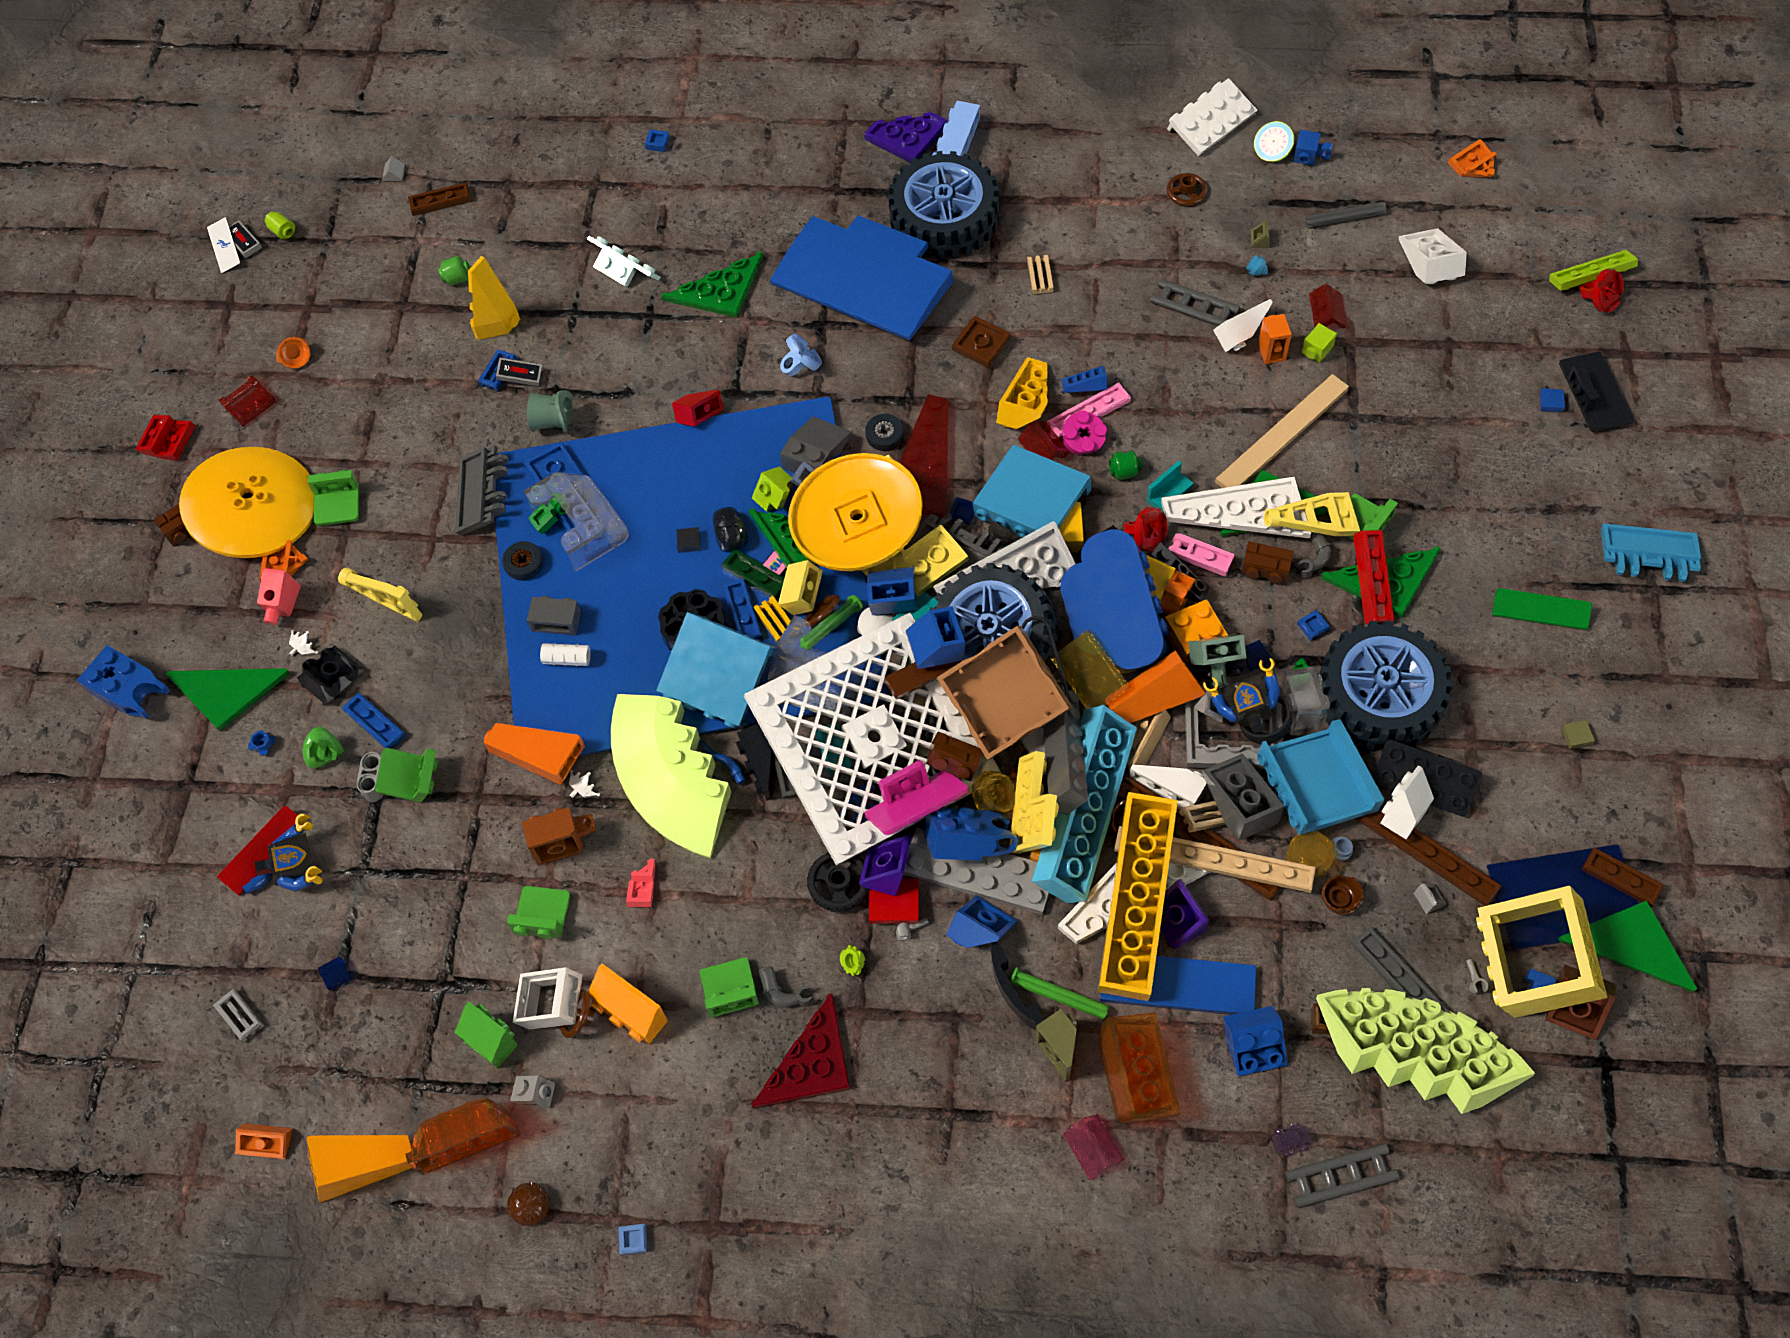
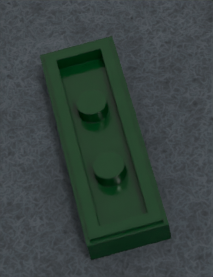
M733 550L721 564L724 570L739 579H744L745 583L766 596H774L776 601L780 597L785 578L739 550Z

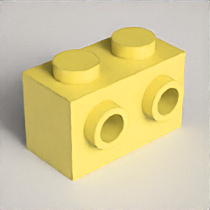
M808 560L788 565L778 605L792 615L813 611L823 571Z

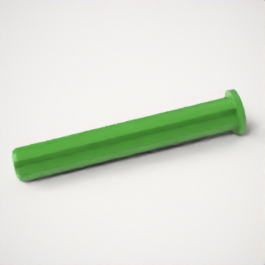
M850 595L842 606L800 639L801 648L810 650L853 613L860 612L863 608L861 599L855 595Z
M1018 967L1015 968L1010 981L1012 986L1014 984L1097 1018H1106L1109 1011L1108 1005L1018 971Z

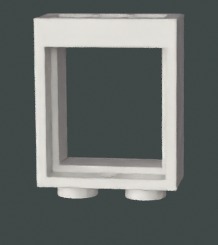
M567 967L520 974L512 1023L529 1030L576 1024L583 975ZM556 985L552 1014L536 1016L541 986Z

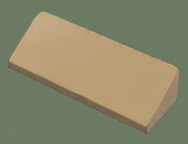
M1167 710L1135 722L1134 726L1137 727L1126 764L1127 769L1130 770L1132 765L1146 766L1171 719Z

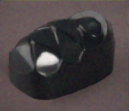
M724 507L713 514L714 534L721 551H732L749 543L746 527L735 508Z

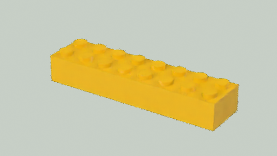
M1128 792L1098 993L1148 1001L1151 996L1178 800Z

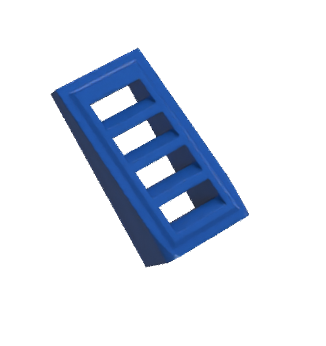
M1105 366L1061 379L1063 393L1107 390Z

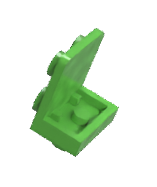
M352 470L308 475V485L314 493V522L317 526L355 522L359 519V483Z
M385 748L381 754L375 791L380 794L421 803L428 794L431 795L434 781L431 780L432 773H435L438 765V759H435L436 750L427 748L420 756Z
M532 886L523 887L516 915H508L507 925L514 934L519 936L533 935L544 939H561L570 901L569 892Z

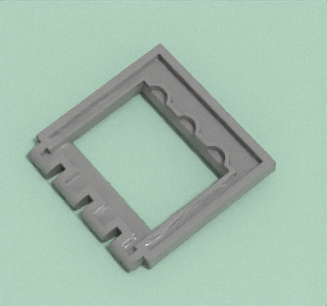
M1199 682V684L1201 685V687H1202L1203 690L1205 691V689H1204V687H1203V683H1204V682ZM1210 682V688L1208 689H1213L1215 687L1212 685L1213 682ZM1230 683L1217 687L1218 692L1222 693L1228 706H1236L1234 694L1241 683H1234V689H1230ZM1258 683L1257 689L1259 692L1267 691L1266 683ZM1201 697L1185 703L1187 767L1209 768L1243 753L1255 769H1265L1264 766L1260 765L1257 758L1259 748H1254L1253 745H1242L1241 747L1217 745L1216 747H1206L1204 744H1199L1198 710L1194 707ZM1278 702L1274 708H1268L1269 734L1282 726L1281 704ZM1283 738L1274 743H1270V746L1282 743Z

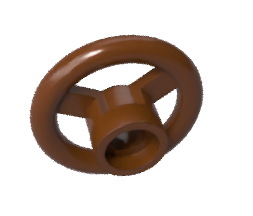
M1192 173L1178 174L1171 178L1167 184L1169 198L1182 206H1193L1202 202L1208 191L1205 181ZM1180 181L1179 187H1173L1176 182ZM1196 182L1201 186V194L1199 196L1194 192ZM1182 193L1188 195L1191 200L1178 198L1175 194Z
M834 594L822 600L814 607L813 611L808 613L803 625L806 628H811L821 623L834 612V609L840 602V597Z
M582 988L580 990L576 1024H572L573 1029L569 1031L567 1025L560 1026V1031L566 1038L575 1037L582 1030L583 1026L588 1027L593 1020L594 1009L590 1007L589 995L586 990Z

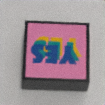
M775 551L762 564L781 577L787 571V568Z

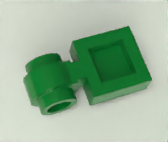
M556 493L550 498L549 505L542 503L528 519L536 530L544 535L558 520L555 515L556 513L563 515L570 510V502L565 495Z

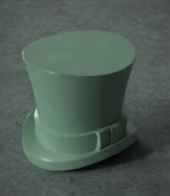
M567 390L558 391L553 396L531 392L527 405V422L530 430L535 432L557 427L562 428L563 432L566 433L573 410L572 394Z

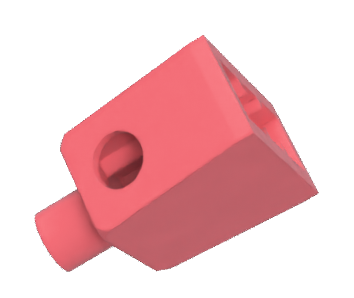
M263 568L257 604L266 611L263 621L266 624L277 625L279 616L288 617L292 613L301 585L286 571Z

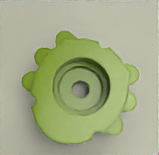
M848 945L840 954V963L847 974L851 973L852 976L859 975L865 964V956L858 947Z

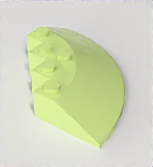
M617 694L611 723V748L616 772L627 797L641 817L652 828L662 834L663 837L692 853L711 859L731 796L729 783L711 779L716 766L714 758L710 754L696 751L700 736L697 728L681 724L685 713L681 701L661 696Z
M1362 988L1361 991L1348 992L1347 989L1335 990L1319 994L1316 997L1337 1053L1352 1074L1374 1067L1388 1087L1410 1080L1424 1100L1447 1093L1461 1114L1485 1106L1535 1074L1522 1057L1512 1048L1508 1050L1497 1040L1498 1036L1492 1031L1487 1033L1476 1026L1477 1021L1461 1012H1458V1014L1449 1011L1450 1013L1444 1012L1440 1004L1427 998L1423 1000L1409 999L1405 997V992L1385 989L1384 992L1371 991L1370 988Z

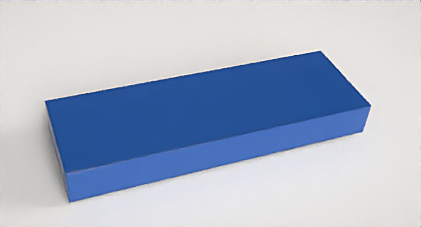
M740 579L723 584V590L736 631L757 640H762V633L745 580Z
M359 692L342 707V710L384 748L393 749L406 737V734Z

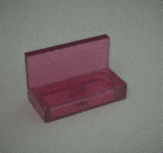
M1098 1114L1082 1118L1063 1133L1089 1180L1095 1178L1105 1169L1117 1166L1125 1160Z

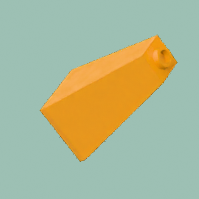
M318 1135L306 1137L308 1156L319 1203L414 1168V1158H418L416 1145L414 1142H409L408 1135Z

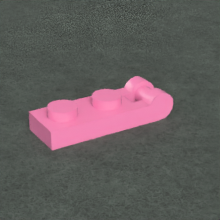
M1180 533L1175 534L1172 540L1173 545L1168 548L1178 559L1225 577L1235 556L1233 553ZM1185 546L1188 548L1187 550L1181 549V547Z

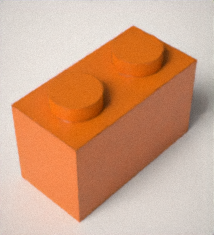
M1284 314L1270 315L1263 318L1258 346L1265 364L1286 361L1292 334Z

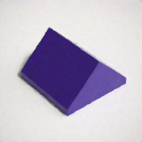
M907 835L867 849L859 884L868 889L896 896L904 873L911 837Z
M1178 879L1165 891L1160 931L1171 947L1177 949L1206 932L1209 922L1208 917L1181 879Z

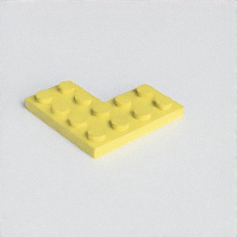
M939 525L908 549H902L889 560L861 571L868 578V573L872 571L914 567L916 594L919 597L967 562L969 557L945 528Z
M1035 751L1019 758L1011 832L1018 837L1016 850L1011 852L1012 854H1021L1048 847L1055 840L1054 818L1058 814L1059 805L1056 802L1057 795H1043L1042 775L1047 767V762L1044 760V752Z

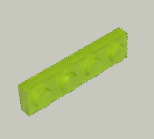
M1623 250L1551 273L1549 282L1560 291L1568 290L1596 280L1600 272L1605 269H1615L1617 272H1624L1637 267L1638 258L1629 251Z

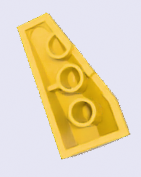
M481 256L468 270L469 292L472 293L473 302L470 303V310L473 311L470 325L475 338L478 340L508 334L512 328L517 326L520 320L515 304L486 259Z
M1029 357L1026 358L999 401L996 423L1008 428L1018 429L1042 416L1048 403L1046 362Z

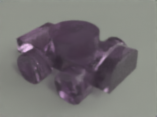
M1298 1123L1288 1126L1289 1130L1284 1132L1283 1128L1273 1131L1275 1136L1270 1139L1276 1153L1282 1152L1283 1157H1287L1293 1154L1291 1148L1296 1147L1298 1152L1307 1150L1306 1143L1312 1140L1306 1126L1299 1128Z

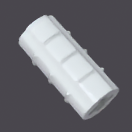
M543 643L540 659L542 664H552L553 666H588L590 663L589 645Z

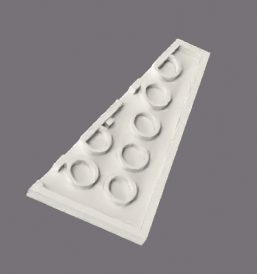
M1295 477L1164 497L1161 500L1167 522L1310 538L1311 536L1309 531L1282 526L1267 527L1264 522L1266 509H1273L1301 501ZM1304 510L1293 511L1295 520L1307 521Z
M1052 521L971 566L978 565L981 569L986 568V563H994L997 567H1002V564H1006L1013 570L1020 569L1044 589L1060 587L1064 573L1076 563L1056 522ZM971 566L962 571L965 574L972 572ZM955 574L934 585L933 588L936 594L940 593L943 595L948 589L944 584L948 580L954 583L959 579L958 576Z
M1169 863L1165 891L1178 879H1181L1186 886L1210 872ZM1116 864L1089 891L1087 901L1079 902L1058 924V929L1075 944L1107 928Z

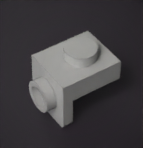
M516 1076L510 1101L516 1104H537L544 1108H549L555 1083L540 1076Z

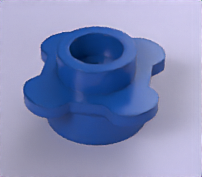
M262 730L257 731L251 736L248 748L251 751L259 752L261 756H265L269 753L271 745L276 743V738L273 735L269 736Z

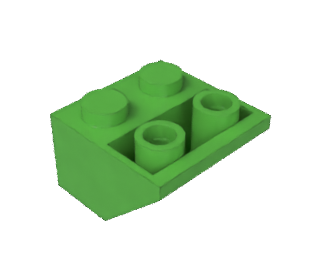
M469 1001L465 1005L455 1034L498 1069L518 1045L513 1039L515 1034L499 1018L495 1019L490 1015V1012L480 1003L475 1006Z

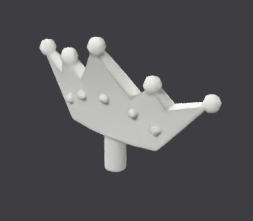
M291 630L289 644L294 647L289 653L291 656L297 651L303 656L319 654L318 651L311 650L312 642L307 644L309 631H306L305 634L299 637L300 632L294 635V630Z
M570 770L569 785L574 789L570 794L572 798L577 793L584 798L599 797L601 795L592 791L594 784L588 786L590 772L579 778L580 772L574 776L573 770Z

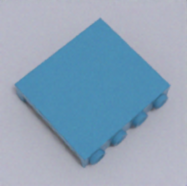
M1012 445L973 501L974 514L979 520L993 523L998 528L1014 532L1021 538L1052 521L1056 522L1059 529L1081 495H1088L1091 491V477L1021 447Z
M687 612L656 691L663 693L665 698L684 702L683 707L696 711L698 708L705 711L703 715L708 718L717 720V717L725 720L724 724L737 729L738 726H747L744 719L749 705L744 698V694L757 688L769 656L774 657L777 648L705 617Z
M1341 719L1332 721L1326 730L1272 746H1268L1267 742L1263 741L1257 753L1258 761L1261 766H1264L1270 785L1275 787L1278 798L1285 806L1289 815L1290 824L1293 828H1296L1299 835L1378 812L1384 802L1382 794Z

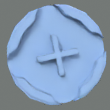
M792 334L786 339V343L791 351L781 361L780 368L783 373L788 376H794L804 366L813 371L819 368L822 364L821 358L815 349L810 350L807 347L809 344L805 339L797 334Z

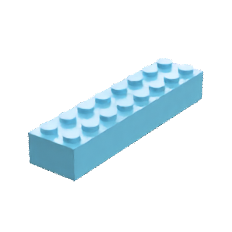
M1105 705L1084 709L1081 719L1088 801L1068 815L1058 810V814L1054 818L1055 840L1051 846L1041 849L1031 881L1065 903L1087 901L1137 727Z

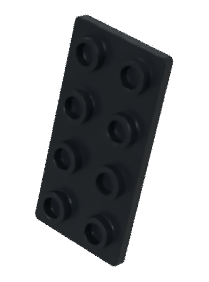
M1601 352L1560 360L1559 366L1591 432L1629 425L1634 422V418Z
M1387 739L1373 776L1377 786L1394 791L1408 771L1413 773L1417 766H1420L1424 770L1434 797L1430 805L1466 817L1482 776L1481 771L1423 748Z

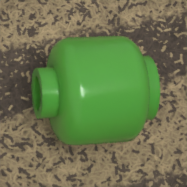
M454 256L443 260L438 271L444 283L455 286L468 280V270L471 267L467 260L464 261L460 256Z

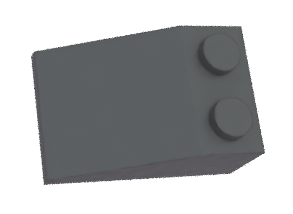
M811 417L789 438L780 453L782 468L795 473L802 462H806L812 468L817 469L821 465L836 459L851 436V431L817 417Z
M1243 753L1202 771L1225 824L1238 841L1279 824L1285 806Z

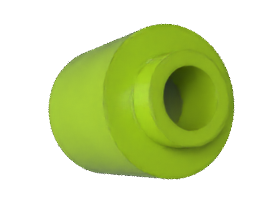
M272 211L266 215L265 224L267 228L283 240L288 239L294 234V223L283 214Z

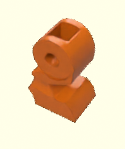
M1179 571L1174 573L1165 588L1164 600L1161 604L1163 613L1170 615L1184 608L1188 599L1185 596L1191 590L1196 579Z

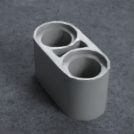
M368 752L362 757L357 778V788L369 802H377L384 795L375 791L381 759L377 752ZM378 764L375 768L371 769L373 765ZM374 785L371 790H367L370 786Z

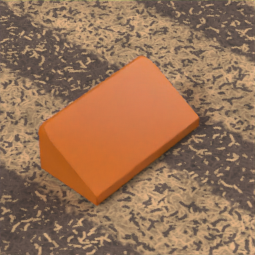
M242 1124L236 1129L235 1154L285 1159L292 1137V1128Z

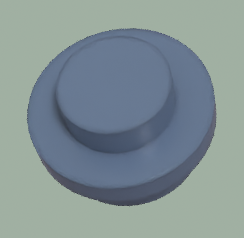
M1336 837L1330 841L1328 850L1336 860L1346 861L1353 854V845L1346 837Z

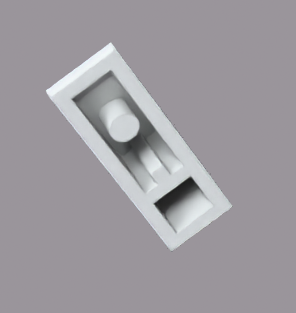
M1271 299L1223 322L1213 330L1225 352L1233 348L1236 352L1246 346L1245 341L1254 335L1273 303Z
M1132 765L1130 768V778L1164 798L1178 800L1177 805L1181 807L1197 805L1207 789L1204 776L1197 771L1192 772L1184 768Z

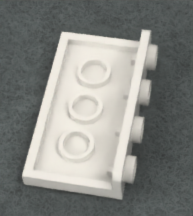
M1229 78L1223 83L1219 81L1213 86L1212 91L1209 93L1204 92L1197 99V102L1194 104L1192 102L1189 103L1182 113H1176L1169 119L1170 124L1167 130L1169 132L1175 130L1198 156L1257 112V109Z

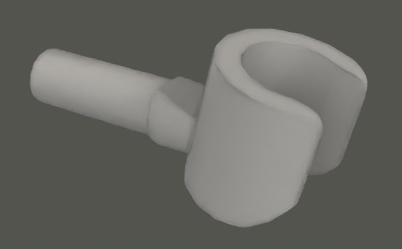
M922 919L919 923H900L896 930L897 940L905 941L910 939V931L929 924L928 919Z
M1467 960L1472 979L1469 985L1470 991L1476 994L1478 992L1476 983H1479L1482 986L1483 992H1486L1488 990L1487 981L1479 978L1473 960Z

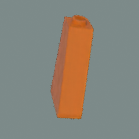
M1174 651L1106 697L1105 701L1110 710L1129 723H1133L1202 697L1206 693L1178 653Z
M495 723L493 728L488 730L483 742L489 753L559 785L563 783L585 747L581 737L576 734Z

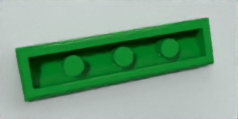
M1497 588L1493 596L1492 616L1587 630L1592 602Z

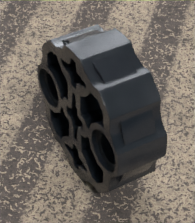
M700 589L674 594L670 597L666 606L660 609L658 615L661 628L660 633L664 644L669 650H672L687 612L695 613L727 627L726 616L721 602L718 598L711 597L706 591Z

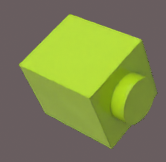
M1318 323L1305 338L1301 353L1305 354L1309 359L1320 363L1334 347L1337 333Z

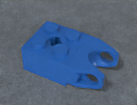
M108 645L104 647L77 679V682L96 698L129 716L142 717L144 719H147L149 714L141 706L143 698L150 693L168 694L170 691L150 669Z
M941 807L939 810L931 812L926 816L923 833L933 859L981 861L982 856L994 857L1009 854L1016 850L1018 837L1008 831L1010 820L1000 813L987 810H972L965 807L961 809ZM1001 820L1004 822V825L1000 829L994 826L993 823ZM1011 838L1012 843L1008 847H1001L999 840Z

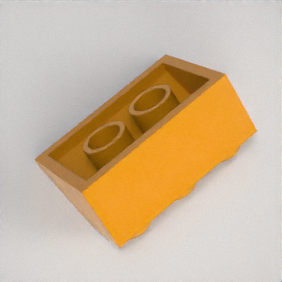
M601 963L588 991L589 999L592 1002L590 1006L599 1014L605 1012L611 1016L609 1020L621 1029L624 1026L630 1030L628 1034L638 1043L643 1040L649 1045L668 1022L661 1006Z

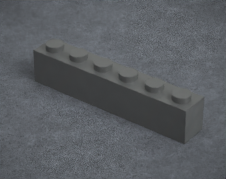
M1061 685L1060 688L1065 693L1064 686ZM1068 690L1067 699L1073 708L1043 726L1048 794L1057 795L1056 802L1059 805V811L1066 815L1088 801L1079 698L1072 690Z

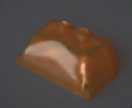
M1156 1012L1108 1017L1100 1030L1098 1044L1116 1119L1121 1123H1130L1180 1115L1181 1111Z
M486 1097L467 1102L457 1108L439 1113L437 1116L421 1122L413 1137V1149L405 1155L408 1164L421 1175H424L521 1135L510 1113L498 1103Z

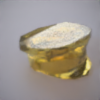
M983 771L972 784V797L977 809L1000 814L1007 813L1013 809L1016 790L1011 779L998 771Z
M1312 831L1303 835L1298 834L1290 841L1286 859L1289 862L1316 867L1314 877L1322 876L1331 868L1335 860L1333 843L1328 837L1318 831Z

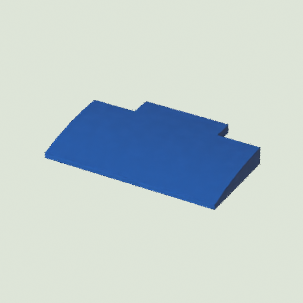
M857 215L847 229L812 216L786 252L771 277L770 283L910 341L950 288L954 279L952 270L921 258L928 249L926 241Z

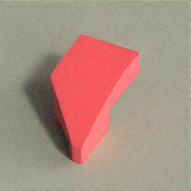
M654 859L648 860L647 865L638 872L635 870L631 873L632 880L629 881L626 899L627 907H652L655 880Z

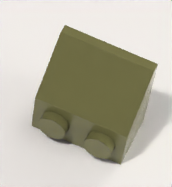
M1059 1009L1036 1026L1035 1041L1066 1082L1070 1079L1077 1023L1071 1014H1065L1062 1009Z

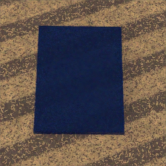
M1618 844L1597 847L1598 850L1625 864ZM1593 848L1487 865L1490 878L1501 885L1500 890L1495 895L1498 903L1571 886L1583 899L1589 924L1639 904L1638 900L1581 870ZM1565 909L1504 923L1512 950L1561 943L1558 938L1570 933Z

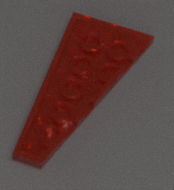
M928 394L899 463L913 475L919 486L922 496V514L929 516L932 513L938 516L939 519H942L947 513L949 400Z

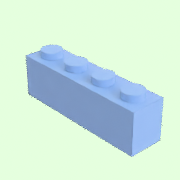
M956 101L954 108L950 109L948 123L944 124L943 137L938 139L937 151H942L943 154H950V151H956L959 156H963L964 153L967 154L980 120V105Z

